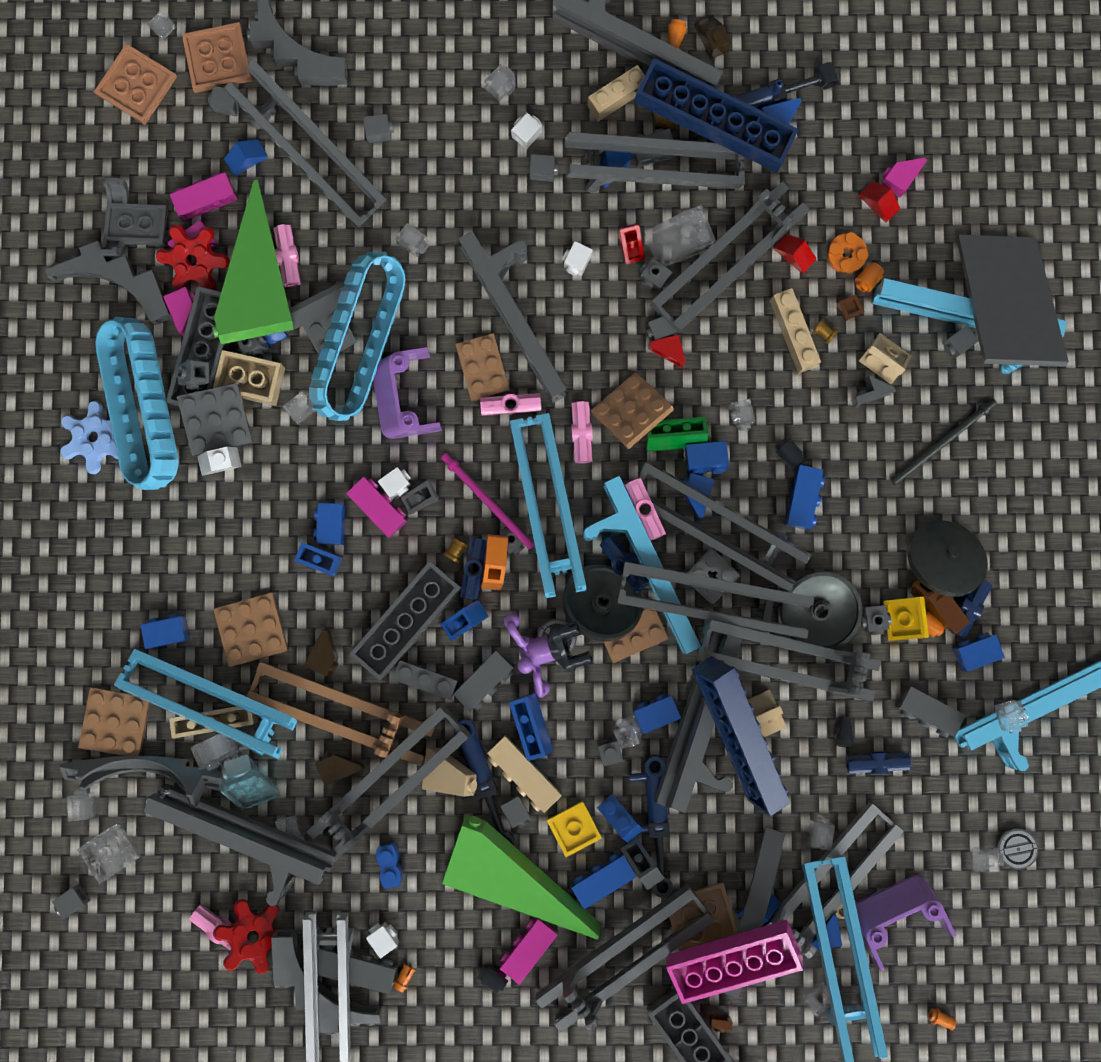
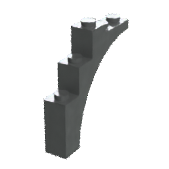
M255 0L258 3V10H255L256 21H250V29H247L248 41H251L254 49L271 48V58L275 60L277 67H294L295 78H298L301 86L348 85V65L344 57L322 55L301 46L290 38L278 24L271 8V0Z
M89 241L85 243V246L80 247L81 256H72L68 261L54 263L50 265V268L45 269L47 277L54 282L73 277H93L116 283L134 295L143 307L149 321L155 326L173 319L163 296L165 294L158 275L152 270H143L136 276L131 260L124 255L120 257L115 256L110 261L108 256H103L96 248L97 246H102L99 241Z
M296 929L275 930L271 938L274 986H280L281 988L295 986L296 1010L305 1011L304 959L298 945ZM318 980L319 1033L326 1035L339 1033L338 995ZM350 1001V1026L356 1024L372 1026L380 1023L382 1006L364 1005Z

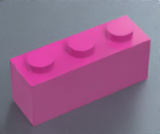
M225 172L215 173L209 179L198 180L192 186L178 188L174 193L170 194L176 212L183 222L238 200L230 178Z
M363 477L346 494L388 538H391L407 523L404 519L406 514L399 507L395 509L390 504L392 500L385 492L381 495L376 490L379 486L371 478L367 480Z
M532 918L525 927L527 931L524 935L521 936L519 934L512 944L514 947L510 953L506 951L500 959V970L519 985L558 935V930L544 920Z

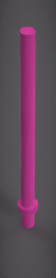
M447 453L441 457L448 465L447 468L453 471L528 549L535 545L459 466L457 460H453Z

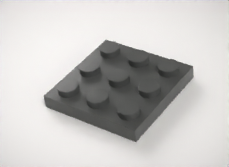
M238 383L177 396L192 456L214 449L235 447L253 442Z

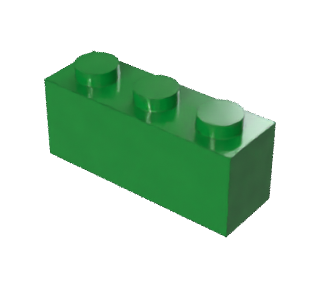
M706 417L662 420L644 435L647 452L685 449L686 445L707 443L709 432Z

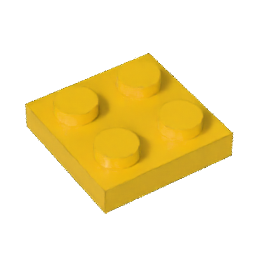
M924 597L883 601L884 605H886L887 613L889 612L892 621L887 630L888 641L929 637Z
M583 801L547 819L565 857L602 839Z

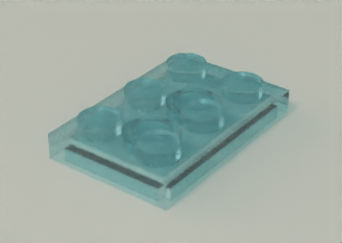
M250 770L243 776L228 778L224 783L219 784L220 792L241 810L280 797L279 788L259 770Z

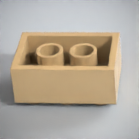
M222 350L213 388L238 383L242 399L276 406L285 367L281 363Z

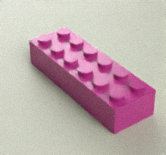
M784 920L668 955L666 968L681 1003L684 1004L802 971L803 955L788 920Z

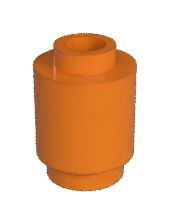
M875 262L867 265L855 279L857 289L861 292H871L883 278L884 269Z
M927 610L929 635L933 638L936 635L940 636L946 626Z

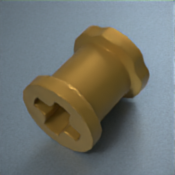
M822 318L812 333L818 334L826 340L825 343L829 344L839 330L837 328L833 329Z
M453 537L451 539L453 542L443 555L459 563V557L468 546Z

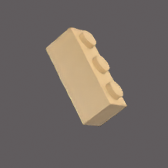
M638 65L588 97V107L598 122L635 98L645 77Z

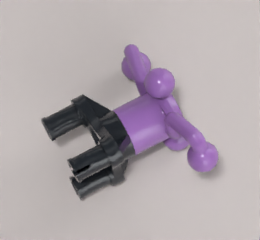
M509 613L505 616L504 625L520 647L521 659L517 664L518 670L526 674L530 673L533 669L534 691L538 697L542 698L550 691L549 684L541 678L540 665L556 660L567 672H572L578 667L593 663L589 651L574 656L570 653L569 641L573 637L582 635L576 621L560 627L559 625L550 628L549 635L533 639L521 636L516 629L520 624L517 614Z

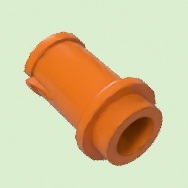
M404 963L397 979L393 981V988L400 992L407 990V984L416 969Z
M932 1008L928 1013V1020L931 1021V1024H939L951 1031L954 1030L957 1023L955 1017L940 1012L938 1008Z

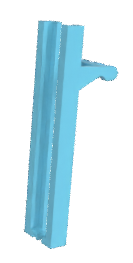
M885 278L874 290L871 304L976 328L969 298ZM1058 319L1061 334L1064 337L1067 321ZM1000 364L1001 367L999 368L1003 374H1009L1022 367V365Z
M546 413L536 415L534 419L528 417L527 420H523V418L511 420L510 425L545 597L551 598L556 596L551 573H555V576L560 575L559 571L566 574L568 569L572 570L576 592L585 591L586 583L550 415ZM540 423L569 556L568 559L553 562L548 560L521 427Z
M620 476L605 482L603 488L616 514L589 526V528L587 527L583 532L584 539L586 541L595 540L600 532L625 533L640 565L664 569ZM647 578L657 600L680 604L669 581ZM663 612L682 653L687 654L701 647L687 616Z
M136 649L133 650L128 659L130 664L124 666V674L120 673L114 684L120 690L229 737L261 756L265 753L278 759L283 750L269 743L271 738L267 735L273 736L274 731L271 729L273 724L281 725L293 731L297 720L292 716ZM138 663L258 715L262 721L255 735L252 736L133 684L128 679Z
M1101 660L960 728L955 736L958 746L961 748L967 746L968 750H974L992 741L1006 767L1026 771L1029 768L1027 759L1018 752L1019 727L1101 688Z
M837 857L802 863L831 1003V1009L826 1010L829 1022L836 1027L842 1061L854 1062L846 1022L864 1018L867 1021L874 1057H879V1059L886 1058L888 1054L846 858ZM829 863L834 865L863 1002L861 1003L860 1010H855L854 1005L848 1006V1010L847 1007L842 1006L814 868H818L819 865Z

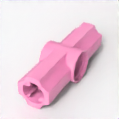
M277 225V227L273 228L277 246L275 253L281 269L282 282L284 287H296L301 284L298 269L299 256L294 245L292 228L290 225Z
M540 393L508 394L506 396L480 398L482 416L497 414L513 415L516 413L541 411ZM514 400L517 404L515 408L508 409L505 406L506 402Z
M589 402L572 403L573 424H571L575 463L592 462L591 441H593Z
M635 479L626 484V490L650 541L665 535L666 532L642 479ZM644 504H648L651 507V511L647 515L640 513V507Z
M200 904L189 920L205 931L206 936L212 942L222 944L231 950L230 944L227 941H218L214 938L213 930L218 925L230 926L232 923L225 917L215 915Z

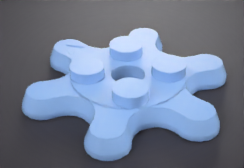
M96 400L89 403L88 414L84 419L78 420L71 415H67L62 419V426L71 431L72 440L61 448V456L65 459H72L76 455L84 456L86 459V470L90 474H97L100 471L101 460L104 456L111 455L118 459L111 422L104 418L102 412L103 405ZM91 432H97L98 439L95 442L89 441Z

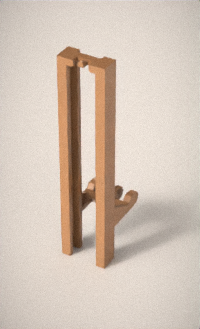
M265 662L259 663L252 686L247 694L248 698L292 716L296 720L369 746L375 750L374 754L384 758L398 747L392 744L399 725L415 731L424 722ZM266 675L385 719L390 722L389 728L383 727L382 733L386 735L381 734L378 739L257 694L259 689L256 687L260 682V677ZM436 726L433 727L426 735L431 737L434 733ZM409 750L401 759L421 766L425 756Z

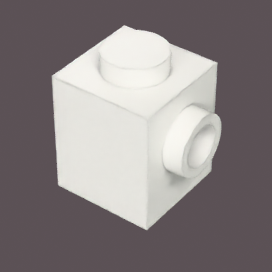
M528 113L524 117L520 116L511 130L512 138L527 150L542 133L541 121L535 116L531 117Z
M574 242L571 250L567 249L562 259L565 261L564 268H566V271L574 276H577V274L582 276L593 250L578 242Z
M398 467L378 481L391 499L397 495L399 497L403 496L409 491L408 487L411 486L408 482L411 479L404 469L400 471Z
M386 922L381 925L376 923L368 930L370 933L366 939L380 959L399 944L395 929L392 925H387Z

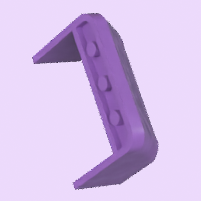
M427 347L395 352L381 359L378 363L373 381L381 431L388 439L442 431V426L439 422L419 425V419L415 413L400 411L395 373L407 370L409 361L431 358Z
M918 875L910 876L855 902L863 942L873 963L881 971L885 968L876 949L886 944L887 933L884 927L921 910L927 920L933 922L939 920L942 929L952 937L956 936L942 904L926 880Z

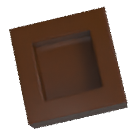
M856 294L837 303L845 322L865 312Z
M709 1015V1024L711 1028H714V1031H732L733 1022L730 1016Z

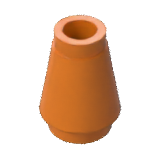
M672 19L671 23L668 24L667 43L678 49L687 31V23L685 21Z

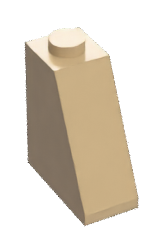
M426 748L425 763L441 748ZM451 755L423 779L422 782L423 790L463 797L473 796L477 788L476 774Z

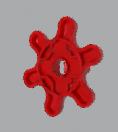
M172 225L169 233L174 240V247L170 250H158L156 259L159 263L170 264L174 267L176 275L172 279L173 287L179 290L186 287L190 280H195L202 288L215 290L216 282L211 276L212 270L214 268H227L230 264V258L226 254H217L211 250L210 243L214 238V231L210 227H203L196 237H190L185 233L181 225ZM189 254L196 257V264L192 265L188 261L187 257Z
M239 899L234 904V911L237 916L235 923L230 926L218 925L213 930V936L216 940L227 941L230 944L231 950L223 960V965L225 969L232 971L238 967L241 961L250 960L258 974H265L270 967L267 953L272 948L271 938L275 932L273 921L279 915V906H270L268 904L262 912L253 913L250 910L248 901ZM250 931L258 933L257 940L254 943H250L247 940V934Z

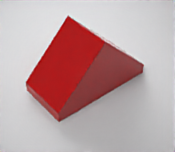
M874 181L858 195L885 223L901 209L892 188Z
M636 223L619 228L617 237L625 263L630 264L644 260L645 256L639 224Z
M786 234L773 248L802 274L816 260L807 242L790 234Z
M679 335L651 341L648 350L681 369L683 368L686 360Z

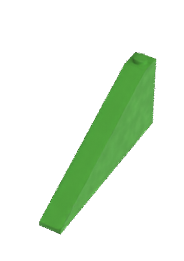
M254 180L214 316L216 325L212 326L215 338L219 337L221 344L294 330L258 180Z
M466 814L442 884L598 940L601 923L489 823L476 816Z

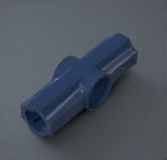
M614 535L609 536L600 544L602 550L612 561L611 566L615 574H623L625 562L638 564L636 556L633 553H627ZM631 574L626 577V581L636 593L642 591L650 584L646 577Z
M470 539L467 561L464 567L461 598L478 600L487 540ZM476 563L479 565L480 570L477 574L472 575L469 572V567L471 564Z
M984 580L974 591L963 596L958 603V606L970 623L957 633L956 636L965 639L974 621L982 614L984 609L983 603L993 586L990 582Z
M869 752L865 755L846 756V768L849 774L869 772L870 774H886L888 771L910 770L911 767L909 752Z

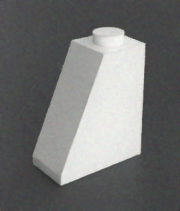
M237 447L214 449L197 456L202 476L242 467Z

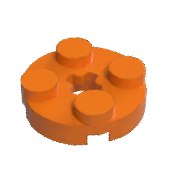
M853 232L837 236L828 248L827 260L830 266L837 272L855 273L865 264L868 258L865 242ZM844 249L850 250L852 252L851 258H849L848 256H843L845 252Z

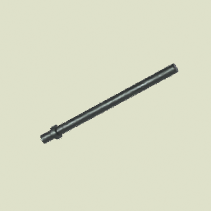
M992 398L987 403L978 406L977 411L890 479L891 482L896 486L983 415H988L990 413L989 410L997 405L996 400Z

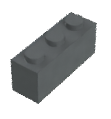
M496 650L453 695L470 712L473 709L477 711L485 703L482 699L487 694L492 696L499 689L497 684L502 679L506 682L514 674L511 671L514 667Z
M399 660L393 677L395 681L448 700H452L459 681L404 660Z
M905 686L895 706L901 710L899 714L909 719L912 716L919 720L918 724L928 729L930 726L936 728V733L945 738L948 735L956 736L966 716L911 686Z

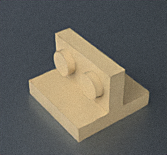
M879 333L859 362L892 384L906 370L912 355Z
M770 690L747 699L753 706V715L760 723V731L764 737L787 727L781 715L783 711L779 705H776Z

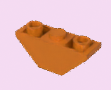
M489 534L487 536L481 580L482 589L501 590L503 586L508 536Z

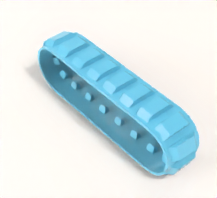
M367 252L366 255L358 256L352 263V267L347 273L343 291L340 293L337 308L333 313L330 329H328L324 339L325 343L323 348H321L317 366L314 368L309 387V399L313 404V409L320 416L328 417L329 420H348L350 416H356L363 408L377 372V366L381 360L385 343L390 334V328L394 322L397 308L403 296L402 293L405 286L404 270L400 262L394 256H388L386 252ZM372 263L373 265L381 264L386 272V289L348 400L342 408L335 407L333 410L327 400V387L367 271Z
M115 317L100 327L95 343L119 466L125 480L134 485L135 488L157 490L160 487H165L177 474L178 454L155 343L151 331L144 323H140L138 319ZM125 337L150 454V470L147 465L124 353Z

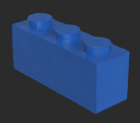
M803 465L796 467L785 526L810 530L812 526L816 525L817 515L815 510L821 502L819 490L820 487L824 486L825 482L822 469Z
M536 693L517 697L510 701V708L527 761L545 757L554 751Z
M616 852L612 854L603 865L598 863L590 869L591 872L587 875L580 874L572 880L574 883L571 884V889L584 909L637 877L623 853L619 854Z

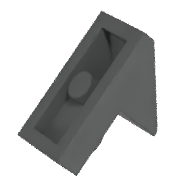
M867 376L865 383L868 391L866 389L856 393L857 397L851 401L853 407H857L889 396L896 392V390L891 385L872 376Z
M430 480L425 481L401 497L409 515L418 512L427 505L438 502L439 498Z

